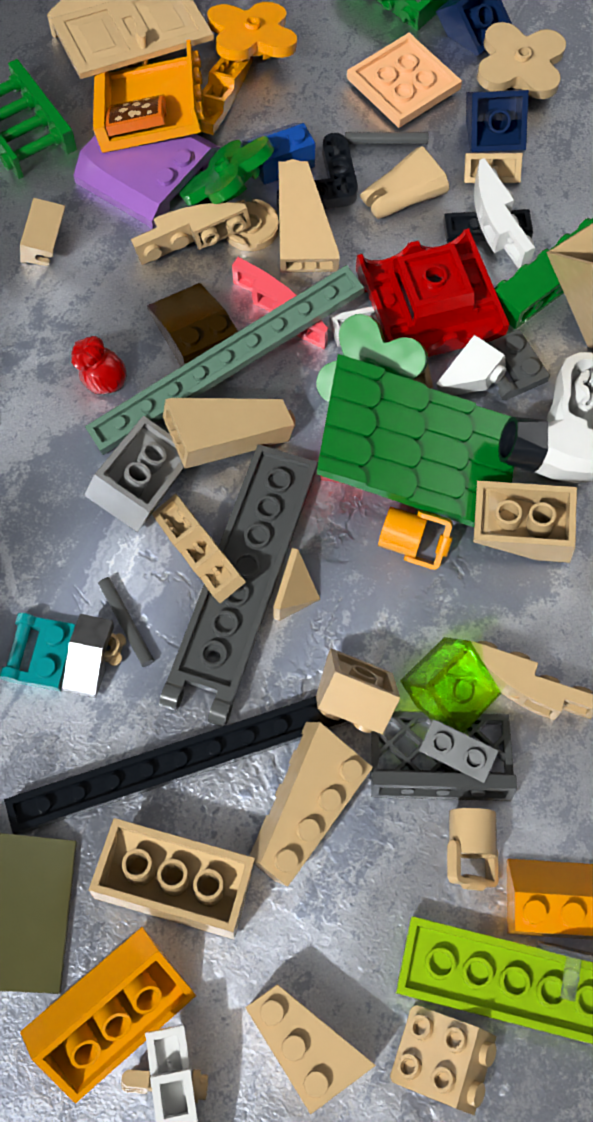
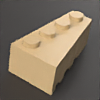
M321 722L305 723L301 733L303 734L297 750H294L291 756L289 769L283 783L279 784L275 793L276 799L269 815H266L249 854L250 857L255 858V866L275 882L287 887L373 768Z

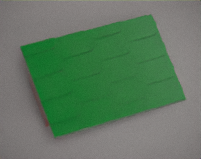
M338 354L318 460L317 475H320V480L347 484L474 527L477 481L512 483L514 466L501 462L498 456L500 436L504 425L511 416L477 406L476 402L428 388L421 382L386 372L385 368Z

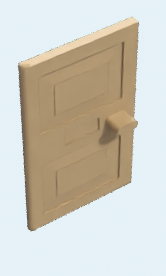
M114 0L49 19L50 25L53 26L80 79L137 62H141L142 65H148V59L187 48L186 40L189 39L192 46L214 40L213 32L193 0Z

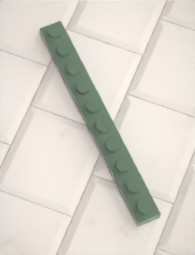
M345 265L85 426L86 430L103 455L108 453L123 441L143 416L153 423L163 418L165 399L198 397L364 294L363 285L348 265Z

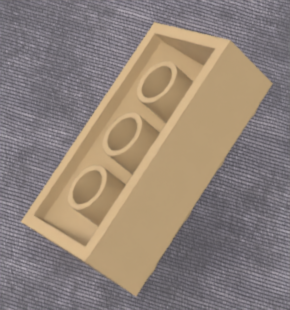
M113 818L89 887V892L94 899L235 939L255 858Z

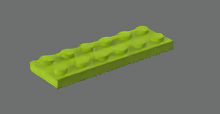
M413 916L410 917L395 994L593 1045V962Z

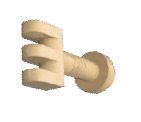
M193 1069L192 1084L195 1104H198V1100H206L208 1075L201 1074V1070ZM125 1071L121 1077L122 1090L126 1093L136 1094L152 1092L150 1071Z

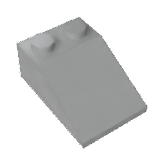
M143 416L94 474L84 496L138 532L184 469L171 435Z

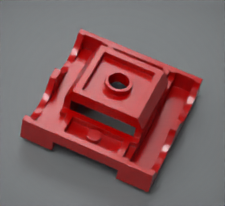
M470 229L463 230L456 239L438 247H425L420 244L419 240L410 242L401 252L383 260H369L363 254L357 255L356 272L364 287V293L368 292L386 342L403 337L416 339L423 344L428 357L463 349L474 335L485 342H490L507 334L509 322ZM438 276L441 277L442 280L439 282H432L427 278ZM400 284H403L408 299L410 301L411 307L413 309V319L411 317L405 298L401 291Z

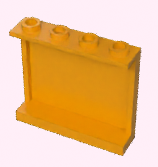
M190 39L186 40V57L94 75L93 130L102 153L201 133V120L205 119L202 105L204 98L201 88L203 81L200 71L202 65L199 51H193ZM165 94L167 116L164 117L165 125L109 137L106 130V113L109 106Z

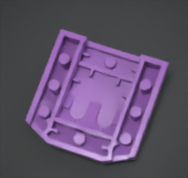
M197 134L102 153L97 138L94 136L80 150L73 176L75 183L154 229L156 225L153 218L170 211L169 202L199 170L203 172L209 167L211 157L220 147Z

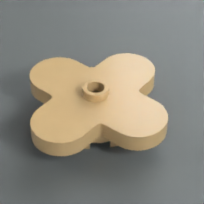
M506 22L495 23L488 27L484 38V48L490 56L484 58L479 64L477 73L479 84L489 91H504L512 87L529 90L528 95L536 99L552 97L557 92L561 80L559 71L553 65L563 58L566 48L564 37L560 33L549 29L539 30L529 36H525L516 26Z

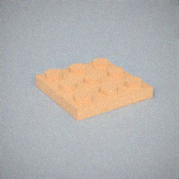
M407 33L347 70V79L398 128L459 91L462 85V80L410 33Z

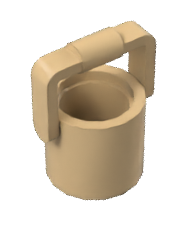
M459 808L449 811L447 877L450 883L459 884L463 889L483 891L485 888L498 885L495 811L482 808ZM461 858L485 859V878L469 874L461 876Z

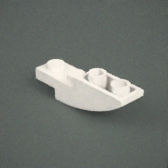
M483 158L479 160L474 185V204L477 218L493 252L496 253L505 249L519 269L524 264H530L535 250L534 243L531 237L526 235L519 226L517 217L511 214L514 204L512 192L503 185L497 171L491 168L486 159Z
M184 1024L145 1032L156 1122H198Z

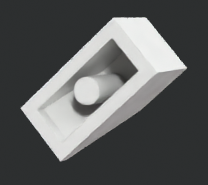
M474 335L436 383L438 391L455 396L487 390L492 383L497 384L506 372L505 355Z

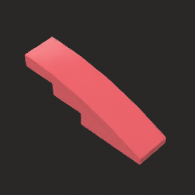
M237 257L232 264L233 283L252 292L254 305L271 312L297 296L270 274L240 257ZM320 320L296 336L325 349L328 342V327Z

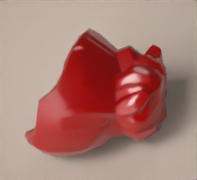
M90 336L75 342L71 352V363L79 370L80 381L88 390L94 394H109L118 391L124 386L127 377L124 362L113 351L105 348L103 341L99 337Z

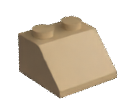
M331 648L326 659L316 700L318 709L326 717L333 720H340L342 718L352 722L357 729L363 732L371 733L375 731L383 735L400 700V694L393 673Z

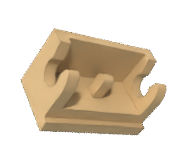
M33 198L20 242V262L44 266L49 265L50 259L46 257H53L54 247L65 212V205Z

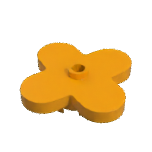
M260 2L248 10H242L232 5L219 4L211 7L207 12V24L211 31L218 34L216 38V51L227 60L251 61V56L263 55V60L270 57L284 58L296 52L297 35L292 30L285 28L287 13L285 8L277 3Z

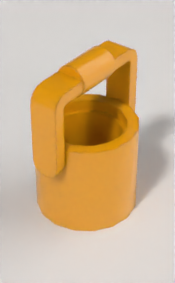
M390 506L381 531L378 547L404 554L403 559L405 561L435 570L439 568L443 556L447 557L453 540V537L450 536L453 523L449 518L427 511L418 510V513L414 514ZM427 520L446 525L444 533L440 534L435 550L437 555L434 562L416 556Z

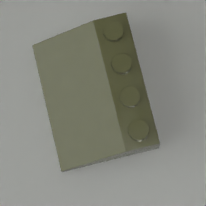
M0 833V992L61 994L77 841Z

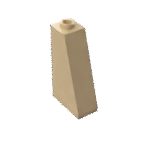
M291 159L286 162H278L280 273L336 272L339 269V251L308 161Z
M165 399L163 419L185 469L254 451L258 444L270 447L289 442L293 428H295L294 414L291 410L287 409L283 399Z

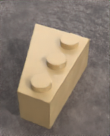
M278 984L245 1007L310 1114L314 1113L376 1066Z

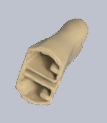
M421 146L407 155L387 174L367 187L360 194V197L366 206L371 207V212L377 219H381L413 204L448 193L449 182L446 173L429 152Z

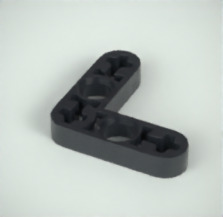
M330 133L324 137L322 147L328 179L314 180L317 190L325 195L323 198H320L324 209L352 205L357 199L358 184L348 141L340 133ZM333 146H336V148L339 149L337 155H334ZM339 165L344 166L347 170L343 173H337L333 168ZM345 183L347 193L341 190V184ZM278 188V190H277V207H278V209H279V188Z

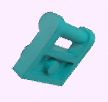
M18 613L15 621L17 630L6 667L1 669L0 679L11 683L61 692L69 641L76 624L38 618L27 613ZM30 631H39L28 672L20 671Z

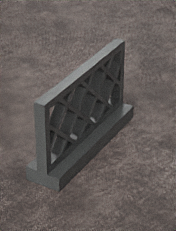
M394 711L389 722H393L401 730L393 738L388 740L380 733L371 732V766L373 767L371 770V797L512 801L515 795L517 778L513 772L509 714ZM433 719L448 726L452 723L462 724L469 731L467 735L475 736L479 741L499 750L497 757L504 762V773L490 771L485 783L467 774L455 771L452 767L434 758L432 759L437 764L431 770H420L412 760L421 753L419 749L423 740L411 728L418 722L431 725ZM486 724L501 725L502 736L495 743L480 731ZM405 734L419 746L408 757L394 745ZM379 741L384 745L381 749H379ZM501 744L503 746V751L498 748ZM387 750H390L402 762L395 769H379V758Z

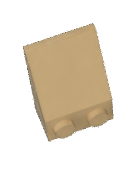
M477 481L473 542L534 560L570 563L576 543L577 487Z

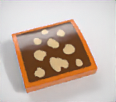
M165 94L109 106L106 113V130L109 137L165 125L164 117L167 116Z

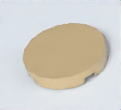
M245 199L235 202L246 205L251 227L244 229L241 233L225 238L230 245L242 251L252 252L262 250L271 245L278 236L279 231L276 210L270 204L258 199H252V202H245Z

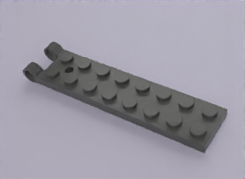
M257 445L219 544V548L246 583L222 603H219L212 596L205 584L203 585L170 674L163 687L159 701L160 707L177 711L184 696L185 686L189 684L217 693L209 712L208 722L222 727L227 725L233 708V702L317 471V461L263 445ZM210 652H218L220 659L216 662H210L207 659Z

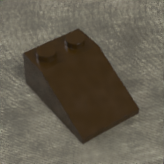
M197 283L147 305L148 311L181 367L238 332L226 310L201 283Z

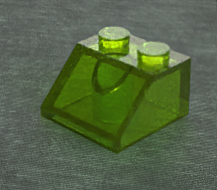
M444 637L400 680L419 710L431 720L436 719L463 733L501 695L500 690L471 641Z

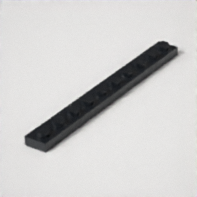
M316 696L6 798L4 802L12 834L19 835L299 741L303 736L301 733L306 722H321L329 730L352 722L342 718L340 720H333L323 715L317 707Z

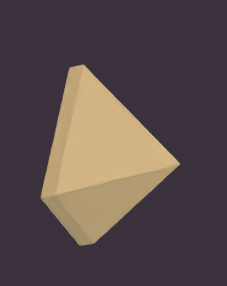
M494 151L465 153L464 183H475L479 160L483 158L486 159L491 168L497 171L502 183H520L523 153Z
M295 548L291 549L273 607L274 619L279 621L321 600L301 554Z

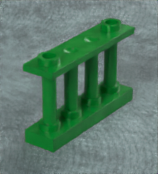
M15 59L8 63L11 76L8 77L9 80L0 84V97L15 91L16 93L20 92L22 98L0 108V122L27 108L29 110L33 109L35 116L0 133V159L7 171L12 169L18 179H21L24 176L20 161L54 144L56 146L61 145L67 155L76 151L77 147L71 127L20 61ZM40 126L42 128L47 127L49 130V134L15 151L7 144Z

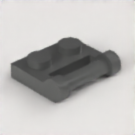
M520 329L493 341L486 342L505 355V368L514 381L509 382L504 374L502 379L496 384L499 388L498 394L502 400L511 399L548 382L550 374Z

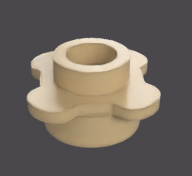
M112 633L108 643L111 649L105 651L104 660L112 666H117L122 662L120 654L122 647L126 644V638L123 634L118 633L115 635Z

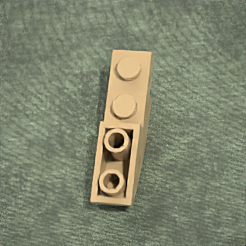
M243 203L199 204L153 218L157 228L134 237L131 241L141 264L144 265L177 249H182L192 242L196 243L199 250L212 246L222 239L241 233L244 229L251 227L247 207Z
M487 641L471 642L465 658L490 685L518 705L551 720H555L562 710L588 719L593 717V691L581 686H574L572 688L560 684L557 678L548 675L536 676L538 662L530 660V657L520 652L507 653L498 650L496 645Z

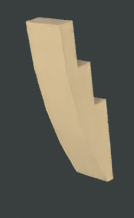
M174 494L152 513L169 540L219 603H222L246 583L177 494Z

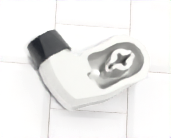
M578 352L565 359L556 378L553 404L546 420L513 416L508 419L502 430L498 446V456L501 462L554 480L572 483H584L593 480V353Z

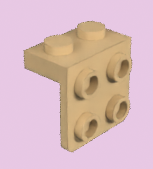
M418 1005L413 1006L409 1012L390 1078L397 1085L475 1115L476 1108L481 1105L485 1096L484 1080L487 1069L493 1064L496 1056L495 1041L497 1036L477 1026Z

